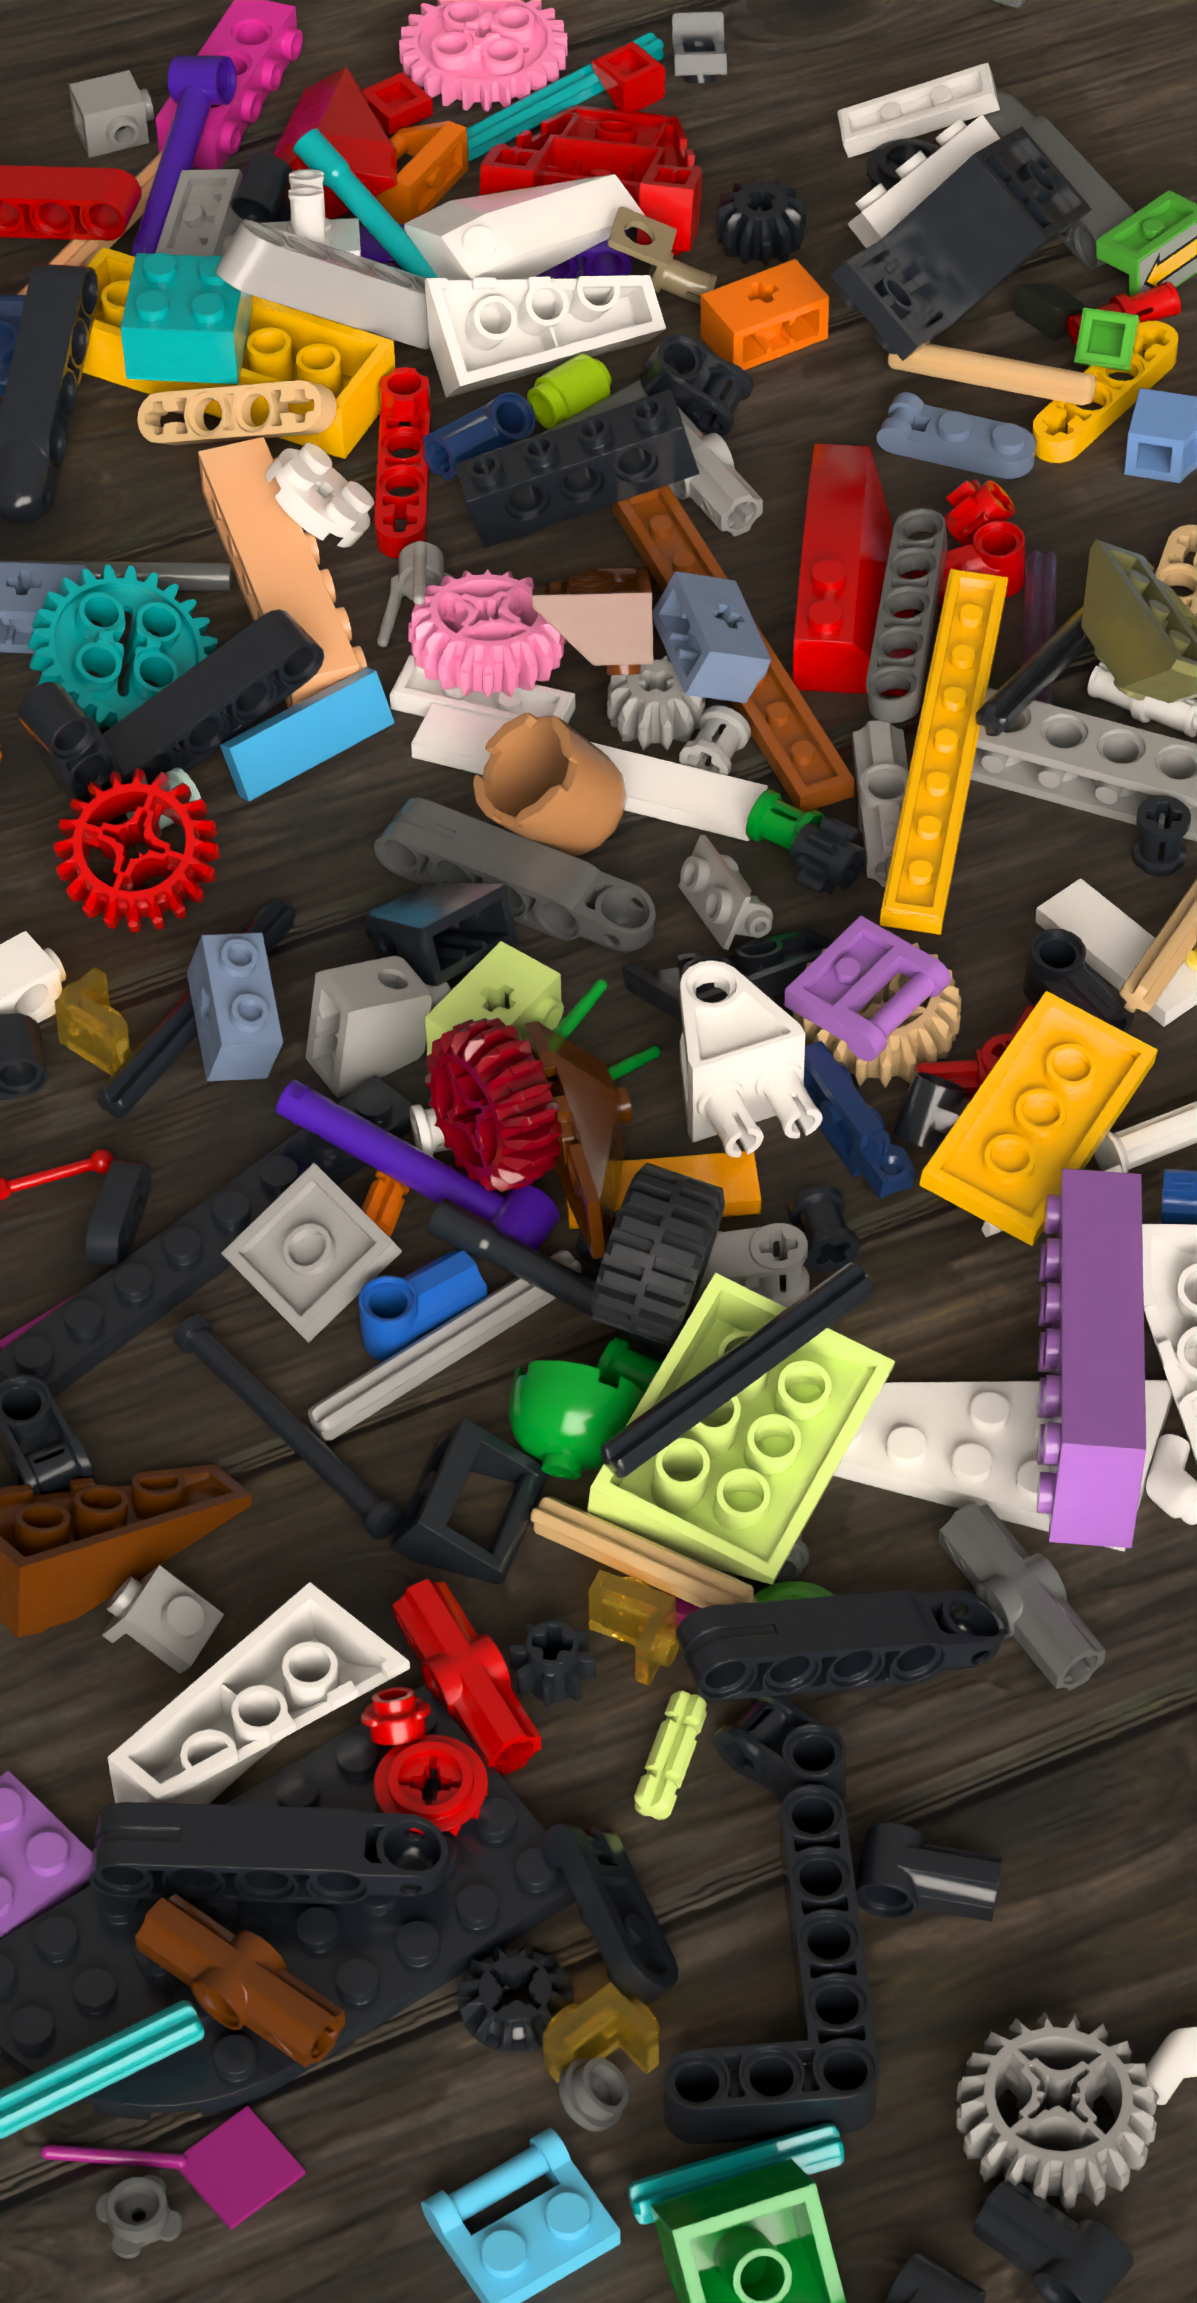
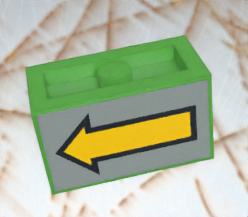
M1168 190L1096 240V258L1129 274V296L1159 286L1166 281L1171 282L1176 288L1197 273V204Z

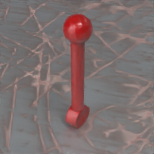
M98 1149L92 1153L90 1158L11 1180L0 1178V1201L8 1198L12 1192L92 1170L99 1174H105L108 1172L114 1157L110 1151Z

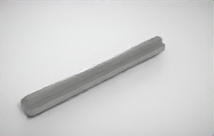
M560 1250L550 1256V1258L581 1274L582 1268L577 1259H574L569 1251ZM518 1277L311 1406L308 1410L311 1427L322 1440H333L556 1299V1297Z

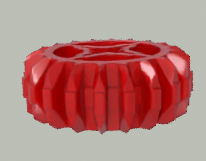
M137 767L132 775V783L124 784L120 774L113 771L110 775L112 788L104 792L100 785L90 781L88 791L92 801L89 804L81 799L72 798L70 807L78 819H60L58 827L60 832L67 838L54 844L56 856L65 860L57 866L56 870L61 881L70 882L66 889L72 902L84 900L82 909L87 917L93 918L104 911L106 926L114 929L120 923L123 916H127L129 929L135 933H138L142 927V918L150 917L154 927L162 930L165 926L163 912L171 909L177 918L184 919L187 912L182 900L186 897L193 902L202 903V900L205 898L203 890L196 882L210 883L214 882L216 878L215 870L208 862L220 858L218 844L209 841L218 834L213 820L204 819L208 813L205 802L202 799L190 801L192 793L190 787L184 782L170 790L169 776L161 772L155 777L152 784L148 785L144 770ZM135 811L132 818L126 823L119 825L108 824V822L120 815ZM161 814L174 821L185 833L186 844L184 854L173 851L170 843L159 839L161 828L158 822ZM145 841L149 851L145 855L139 852V858H130L129 861L126 853L127 848L132 846L136 850L135 844L144 843ZM91 847L102 850L105 858L115 861L113 873L116 880L113 887L103 883L90 870L89 857ZM150 877H167L166 880L154 887L138 891L142 883Z

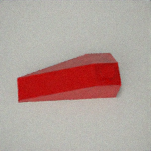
M344 67L305 89L273 155L284 160L294 171L309 169L293 151V148L304 134L317 128L348 162L351 171L374 197L397 185V150L383 131L380 120L369 107V101L352 72L347 67ZM323 185L325 218L332 220L350 211L330 188Z

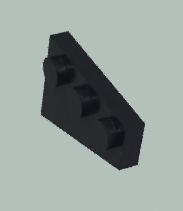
M809 928L741 942L735 947V955L702 956L699 951L677 955L678 967L649 973L644 962L624 966L625 989L682 1023L680 982L682 975L689 967L705 961L724 962L734 967L772 1000L773 996L784 993L785 989L806 969L807 963L814 962L822 954L823 948L827 949L834 941ZM705 983L696 988L695 996L704 1002L714 1003L725 999L728 994L724 990L714 987V983Z

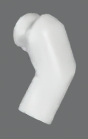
M1165 1434L1157 1442L1146 1481L1147 1494L1154 1503L1172 1518L1180 1517L1185 1523L1195 1525L1197 1524V1481L1184 1471L1190 1452V1444L1180 1436Z
M1197 2027L1181 2028L1171 2032L1147 2064L1146 2070L1149 2076L1146 2088L1154 2089L1158 2105H1165L1183 2078L1197 2077Z

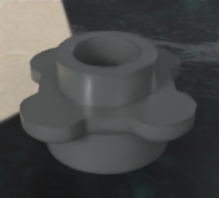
M146 2175L126 2179L115 2186L111 2192L103 2194L96 2203L98 2219L108 2223L114 2236L111 2242L112 2249L115 2254L122 2258L137 2257L144 2246L158 2240L172 2241L181 2233L183 2226L182 2217L178 2212L170 2210L166 2198V2184L157 2176ZM136 2212H144L146 2214L145 2219L140 2222L134 2221L132 2216Z

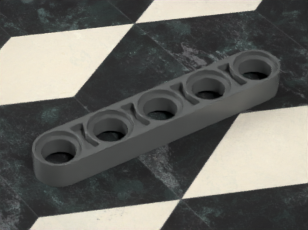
M919 508L907 511L897 518L893 527L866 679L869 711L874 718L882 722L897 723L906 721L914 717L922 706L948 550L945 518L933 509ZM920 532L935 534L924 540L908 539L910 535ZM921 570L928 572L927 575L921 578L906 579L900 577L909 571ZM915 609L921 611L919 615L911 618H897L893 616L902 610ZM897 649H911L915 651L912 655L904 658H891L887 656L888 653ZM891 689H904L908 691L905 696L900 698L886 699L879 696Z

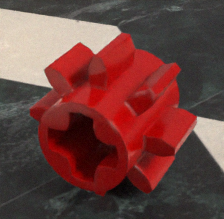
M974 479L972 482L966 480L946 496V499L954 508L944 516L945 524L953 537L962 546L973 543L974 533L982 525L994 521H1007L1015 514L1014 504L1008 494L992 480H988L982 486L977 479Z

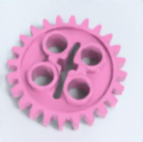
M437 0V7L422 3L421 15L410 14L408 16L409 26L401 28L399 49L403 73L411 77V80L420 88L424 87L425 92L431 98L442 94L443 106H448L457 99L462 101V108L465 111L474 102L481 103L484 111H490L492 102L497 101L502 106L507 107L511 105V98L517 97L522 99L530 95V90L538 91L547 86V82L558 80L559 70L566 69L568 48L567 33H564L563 20H555V10L553 8L542 10L541 0H531L527 3L524 0Z

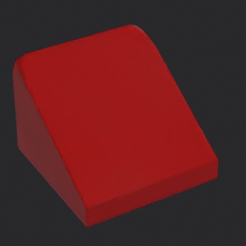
M632 41L592 61L593 71L618 110L637 112L664 97L665 67L635 42Z

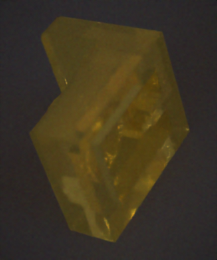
M94 967L80 980L67 985L60 996L54 1001L59 1043L112 1076L130 1056L127 1021L124 1020L120 1013L110 1007L106 973Z

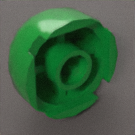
M536 1360L529 1362L527 1374H525L520 1366L515 1369L509 1395L508 1416L515 1440L527 1454L542 1462L541 1470L557 1478L575 1480L581 1477L582 1471H594L602 1468L604 1465L600 1457L602 1444L626 1427L643 1398L644 1392L633 1382L623 1377H620L618 1389L600 1383L601 1369L589 1365L566 1361Z

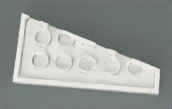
M1145 1380L1146 1455L1138 1508L1146 1486L1157 1442L1162 1435L1173 1400L1168 1380ZM1039 1381L884 1383L833 1476L959 1509L972 1502L980 1506L988 1504L1001 1520L1049 1532V1514L1037 1513L1039 1472H1049V1466L1037 1465L1039 1426L1049 1422V1418H1037ZM1108 1547V1548H1112V1549H1116V1550H1120V1551H1124V1552H1125V1549H1126V1548H1121V1547Z

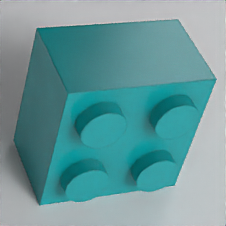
M136 253L120 327L126 379L238 384L252 314V301L250 294L231 286L216 273V268L223 256Z

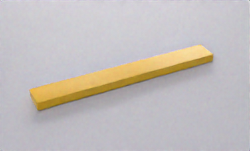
M950 569L881 908L879 926L941 935L981 725L976 724L975 716L976 712L986 702L1006 598L1008 577Z

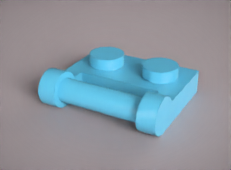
M548 2128L530 2138V2148L451 2194L447 2195L441 2190L421 2202L423 2213L430 2227L481 2303H521L620 2244V2229L571 2161L564 2143L552 2128ZM544 2174L554 2186L551 2190L472 2236L463 2224V2221Z

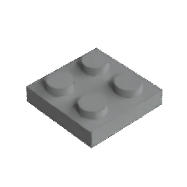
M313 1163L221 1254L309 1343L361 1292L363 1286L372 1279H375L402 1250Z

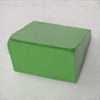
M1083 308L1074 363L1130 371L1140 327L1139 315Z

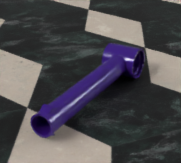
M176 55L170 63L168 88L172 100L178 105L142 215L139 231L136 234L134 244H132L130 256L136 257V253L155 254L181 171L191 170L211 105H228L234 98L237 76L235 65L229 56Z
M294 1079L287 1085L279 1098L276 1113L292 1121L294 1125L297 1124L309 1132L319 1135L325 1141L437 1204H440L445 1198L494 1223L500 1231L535 1250L539 1249L559 1221L560 1214L557 1206L541 1190L530 1185L517 1190L511 1188L505 1197L493 1190L488 1192L479 1182L468 1178L463 1173L349 1109L335 1104L331 1099L309 1088V1085H304Z

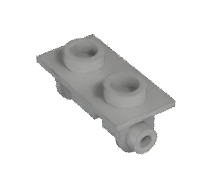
M700 834L692 855L683 864L681 881L678 887L723 949H729L735 934L756 938L767 935L772 928L773 913L768 905L761 902L757 896L750 895L752 889L739 873L738 865L730 856L719 854L706 835Z

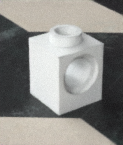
M26 931L0 944V1015L20 1013L32 1017L39 1023L64 1010L65 1005L61 982L66 980V974L61 961L54 951L50 948L42 950Z

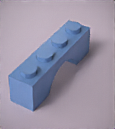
M1139 388L1128 432L1124 475L1180 483L1189 473L1197 469V397Z

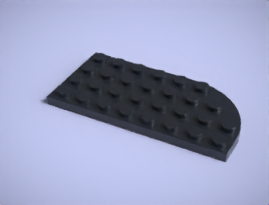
M426 1685L414 1691L415 1697L423 1699L431 1708L430 1714L425 1717L427 1728L425 1735L452 1737L471 1747L481 1758L488 1778V1795L481 1806L479 1819L470 1818L461 1825L456 1836L450 1831L442 1832L448 1846L449 1868L445 1879L437 1888L428 1894L415 1897L367 1896L362 1901L352 1904L185 1900L234 1935L246 1930L263 1938L281 1955L288 1967L289 1973L345 2011L346 2024L340 2031L335 2046L322 2061L467 1971L472 1959L482 1960L492 1953L496 1944L501 1948L505 1947L577 1901L562 1867H554L544 1858L542 1844L546 1830L494 1767H487L470 1738ZM360 1723L225 1805L345 1808L364 1813H379L374 1793V1777L383 1757L396 1745L374 1743L371 1740L369 1726ZM431 1769L430 1779H426L425 1787L419 1789L422 1792L423 1800L426 1801V1805H432V1802L436 1801L438 1792L442 1791L440 1779H437L436 1769ZM90 1885L0 1940V2056L24 2078L182 2000H188L194 2006L204 2027L205 2035L203 2038L80 2100L93 2105L94 2112L140 2120H151L152 2113H173L200 2109L201 2116L236 2108L261 2098L318 2064L315 2062L305 2068L245 2025L238 2030L222 2025L200 2006L190 1986L137 1950L135 1936L141 1929L147 1912L160 1899L112 1897L99 1892Z

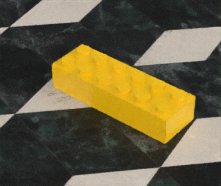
M102 247L86 266L92 267L97 274L98 301L83 373L149 395L159 392L296 380L323 384L332 391L337 405L336 416L331 426L318 434L279 438L303 446L306 443H312L320 447L327 454L342 459L348 456L380 414L379 383L382 377L390 375L395 369L393 340L251 295L252 314L238 384L126 379L120 327L136 257ZM264 396L258 397L251 406V420L257 427L264 424L269 416V404ZM309 400L306 404H288L289 413L306 415V412L314 411V400ZM211 401L206 406L204 413L222 418V410L218 401Z

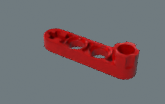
M409 367L395 368L390 375L382 377L379 383L381 406L374 518L377 548L382 554L399 559L400 552L404 547L417 541L427 542L430 469L423 458L424 443L422 439L432 431L430 384L428 377L420 375L415 368ZM400 421H401V422H408V421H410L411 427H410V426H400ZM399 449H413L418 452L415 456L408 458H398L391 455L393 451ZM398 487H409L416 490L414 494L404 497L389 494L392 489ZM396 519H406L407 526L404 532H396Z

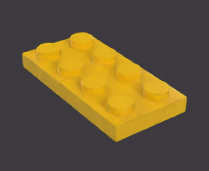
M1046 991L923 1169L919 1185L1033 1246L1044 1230L1047 1194L1059 1195L1062 1168L1084 1170L1153 1066L1158 1049Z

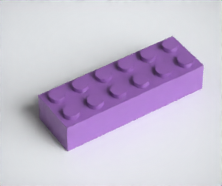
M1062 1168L1059 1195L1047 1194L1045 1205L1044 1233L1054 1234V1237L1047 1238L1046 1243H1041L1038 1265V1282L1046 1283V1287L1040 1288L1038 1326L1050 1328H1046V1332H1040L1037 1370L1038 1372H1049V1375H1046V1378L1040 1377L1037 1418H1049V1422L1039 1426L1037 1465L1049 1466V1472H1039L1037 1513L1049 1514V1542L1132 1548L1146 1455L1141 1174Z

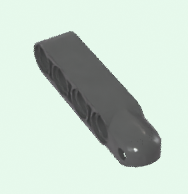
M996 91L1000 110L983 116L998 136L1002 138L1022 126L1092 208L1077 224L1058 235V238L1088 269L1094 270L1107 265V263L1096 258V240L1135 214L1134 210L1044 116L1035 117L1012 94ZM978 117L971 119L970 124Z
M416 797L407 800L374 844L375 854L382 865L396 875L421 885L429 883L505 884L513 920L558 939L567 941L575 940L579 937L612 951L628 953L641 950L651 942L656 930L655 905L650 896L640 886L601 872L594 865L427 799ZM632 899H638L644 908L637 906Z

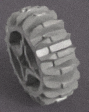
M1044 2012L1037 2020L1036 2030L1030 2031L1015 2018L1014 2022L1009 2026L1008 2039L991 2032L989 2038L984 2043V2054L973 2052L972 2056L968 2059L966 2066L967 2077H962V2081L958 2083L956 2097L960 2108L956 2111V2128L959 2129V2133L965 2134L963 2150L967 2155V2159H982L980 2174L983 2176L984 2183L1004 2176V2182L1009 2181L1013 2185H1017L1020 2182L1033 2191L1034 2195L1041 2197L1045 2201H1047V2196H1059L1060 2203L1067 2213L1075 2207L1078 2193H1083L1098 2206L1100 2201L1104 2199L1106 2185L1122 2192L1129 2183L1130 2169L1140 2171L1141 2167L1146 2163L1148 2154L1146 2146H1149L1150 2142L1154 2141L1157 2122L1154 2121L1152 2116L1156 2112L1157 2097L1154 2094V2089L1146 2088L1149 2074L1145 2063L1130 2064L1132 2050L1129 2048L1128 2041L1108 2047V2032L1105 2029L1104 2023L1090 2034L1080 2031V2022L1075 2013L1068 2019L1065 2028L1053 2027L1051 2019ZM1007 2089L1017 2097L1016 2107L1020 2110L1018 2122L1011 2128L1002 2119L996 2104ZM1101 2095L1109 2104L1116 2121L1106 2135L1096 2126L1097 2116L1092 2112L1094 2101Z

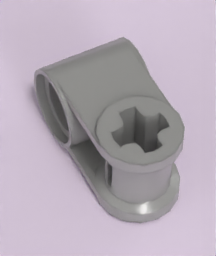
M773 1223L763 1227L727 1232L718 1231L692 1309L694 1310L715 1273L786 1308L791 1306L809 1292V1274L803 1266L808 1257V1241L804 1233L797 1227L786 1223ZM779 1241L780 1257L774 1258L773 1243ZM785 1274L786 1289L781 1291L779 1275Z

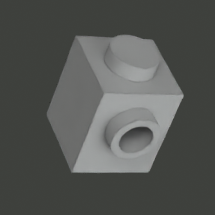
M130 70L69 84L74 128L88 157L149 143L147 121L154 120L151 98L147 89H138Z

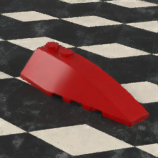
M814 444L794 632L793 683L798 690L867 694L866 679L893 533V525L870 446ZM906 573L900 576L908 579ZM915 609L902 610L893 616L897 618L915 617ZM897 649L888 653L887 656L891 658H904L912 655V650ZM891 689L883 692L881 695L905 696L908 691L904 689Z

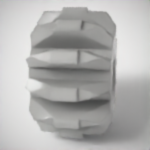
M667 654L661 660H653V664H641L640 674L611 675V681L608 685L607 716L610 719L611 727L618 728L622 742L638 739L643 750L652 743H660L668 751L673 739L681 742L690 741L691 734L695 729L699 728V720L705 712L706 698L685 695Z

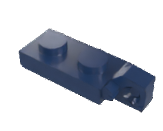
M822 1041L805 1046L804 1087L814 1105L822 1114V1121L818 1128L853 1178L862 1174L879 1199L885 1198L886 1195L912 1188L916 1170L905 1148L890 1144L889 1132L884 1130V1124L879 1112L875 1107L868 1106L856 1090L847 1067L842 1062H836Z

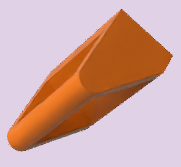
M451 121L402 128L390 138L397 150V161L404 154L413 156V159L397 174V185L375 196L398 224H405L429 212L469 170L467 127Z

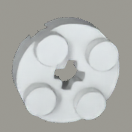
M306 443L301 450L285 449L268 467L266 471L268 483L276 477L281 487L274 497L284 511L313 536L324 540L331 533L343 538L337 546L346 548L354 545L370 525L368 511L374 505L372 496L363 486L353 481L348 482L332 468L330 457L320 447L312 443Z

